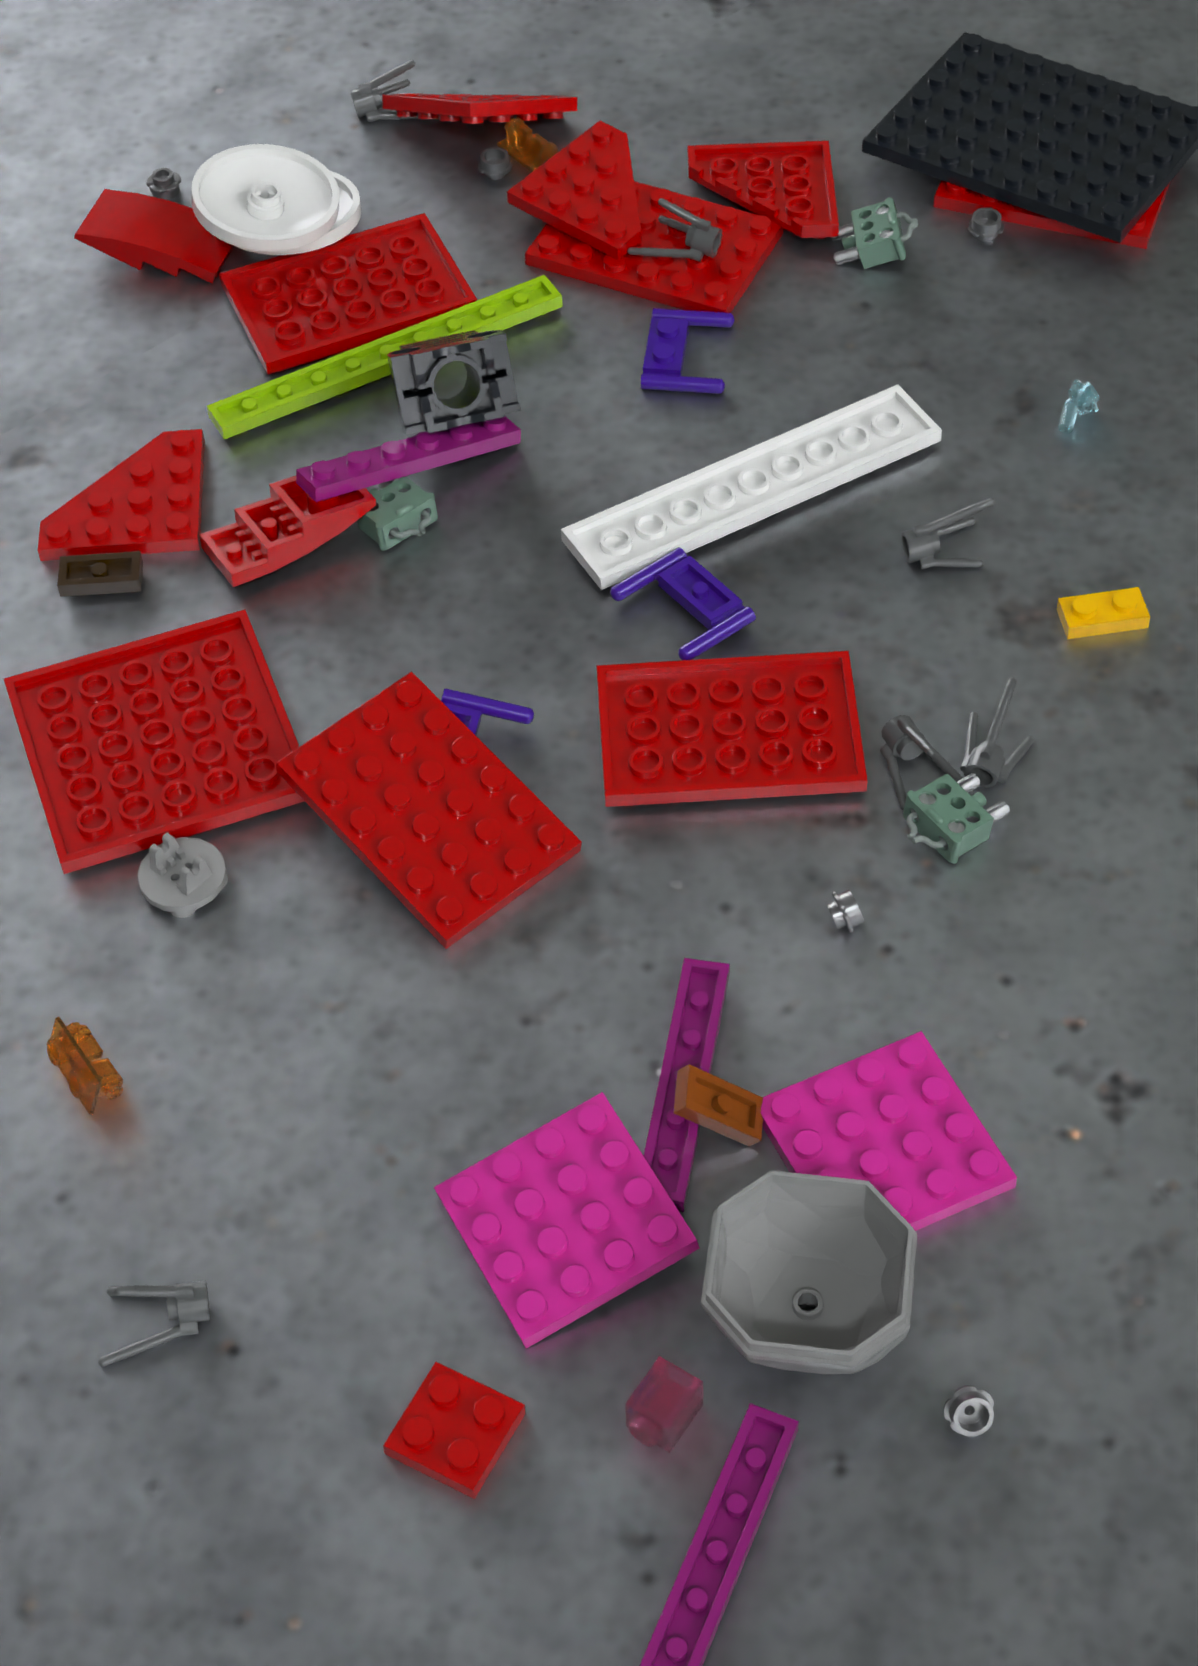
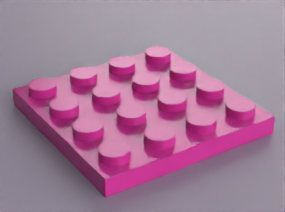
M922 1031L763 1097L760 1112L763 1118L762 1127L789 1172L869 1181L915 1231L1016 1187L1017 1176Z
M603 1092L434 1187L440 1201L526 1349L700 1249L696 1237Z

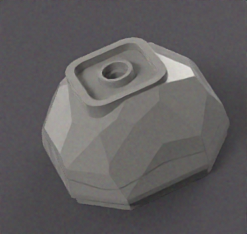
M771 1170L713 1211L701 1306L727 1340L748 1362L799 1372L854 1374L880 1361L905 1339L909 1332L918 1233L869 1181ZM804 1303H810L816 1308L812 1311H804L799 1306Z

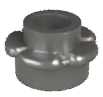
M491 147L481 153V162L478 163V170L480 173H485L487 178L498 180L512 170L511 159L505 149Z
M159 168L147 178L146 185L150 187L149 189L153 197L170 200L175 198L180 192L179 183L181 182V177L169 168Z
M980 208L973 213L972 218L969 220L970 226L968 230L971 235L980 241H991L1004 231V223L1001 222L1002 216L995 209Z
M846 890L840 894H837L836 891L832 892L834 901L827 904V907L836 927L840 929L847 926L850 933L854 932L853 927L865 921L851 890Z
M966 1385L956 1389L954 1396L947 1399L944 1405V1417L951 1422L950 1427L952 1430L970 1437L985 1433L991 1427L994 1420L992 1396L984 1389L977 1390L973 1385ZM967 1406H973L970 1412H964Z

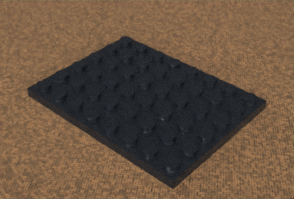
M964 32L862 140V152L1120 243L1198 149V107L1174 101L1167 96H1159L1141 90L1133 85H1125L1107 79L1103 75L1077 69L1069 64H1061L1046 59L1039 54H1031L1015 49L1008 44H1000L982 38L977 34Z

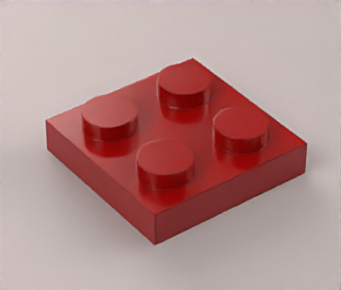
M435 1362L383 1445L385 1455L475 1499L525 1416V1404Z

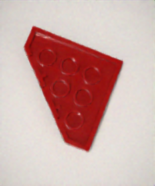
M512 94L382 95V109L396 110L397 117H417L418 112V119H439L440 114V121H461L462 118V123L481 124L483 120L488 119V116L490 122H510V118H515V115L516 120H537V114L543 113L544 119H563V112L577 111V97L561 95L520 96Z
M600 120L507 191L509 204L617 260L628 253V248L635 247L642 242L627 133Z
M829 140L687 146L689 179L757 215L768 217L775 224L801 238L823 239L826 237H838L839 221Z
M203 430L162 432L40 521L38 540L40 561L60 560V556L136 551H141V554L200 550L199 534H201L205 444Z

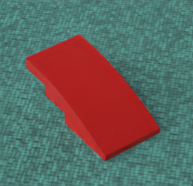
M110 189L103 190L74 236V239L140 271L145 263L175 277L183 269L212 284L235 247L208 232L200 224L191 207L144 194Z
M295 475L270 483V498L234 509L236 523L199 534L201 548L234 588L272 573L314 551L342 533L376 506V499L366 488L315 502L296 483Z

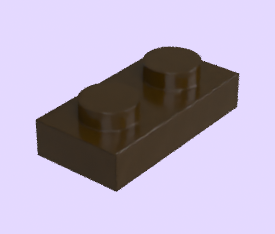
M141 551L60 556L57 582L60 597L141 592L143 573Z

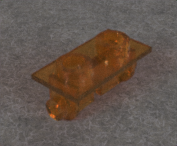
M510 118V122H506L507 138L497 143L498 147L505 149L511 157L531 172L558 153V147L554 143L548 142L537 133L532 134V129L525 125V122L520 118Z
M56 1017L51 1038L47 1041L48 1057L53 1065L59 1067L67 1079L72 1095L80 1099L89 1115L94 1114L99 1098L106 1097L109 1100H113L122 1094L123 1078L118 1074L108 1058L91 1061L102 1058L103 1050L86 1025L73 1022L66 1027L62 1019Z

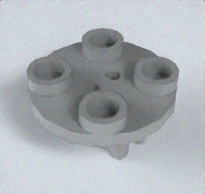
M165 833L162 837L163 843L160 845L152 844L149 848V853L141 861L137 874L141 894L151 905L163 911H169L175 917H189L196 909L214 900L227 885L228 875L224 858L213 844L200 838L181 837L175 839L169 833Z

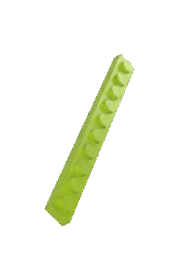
M545 275L539 276L206 406L208 417L225 440L390 375L387 354L400 350L399 346L471 330H475L478 333L505 330L563 307L562 295Z

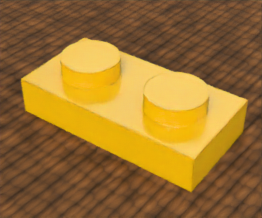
M1139 587L1058 598L1056 610L1067 639L1149 627L1150 614Z

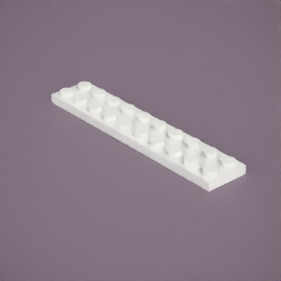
M897 384L562 528L561 539L597 586L603 590L623 581L678 547H681L685 553L690 552L941 441L942 429Z

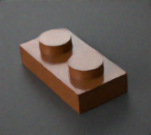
M690 1064L677 1071L674 1114L749 1147L762 1140L763 1118L760 1112L763 1097Z

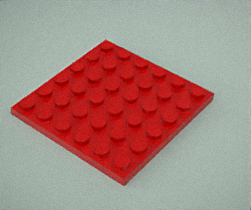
M245 609L4 678L64 874L149 849L152 844L160 845L163 843L162 837L165 833H169L175 839L189 837L304 802L296 791L277 773L276 762L297 749L299 744Z

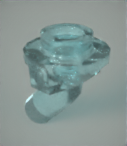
M1076 379L1072 382L1071 388L1068 390L1069 399L1062 408L1058 425L1059 431L1063 433L1073 432L1077 414L1081 417L1086 413L1094 414L1098 411L1096 403L1100 401V397L1088 381L1082 383Z

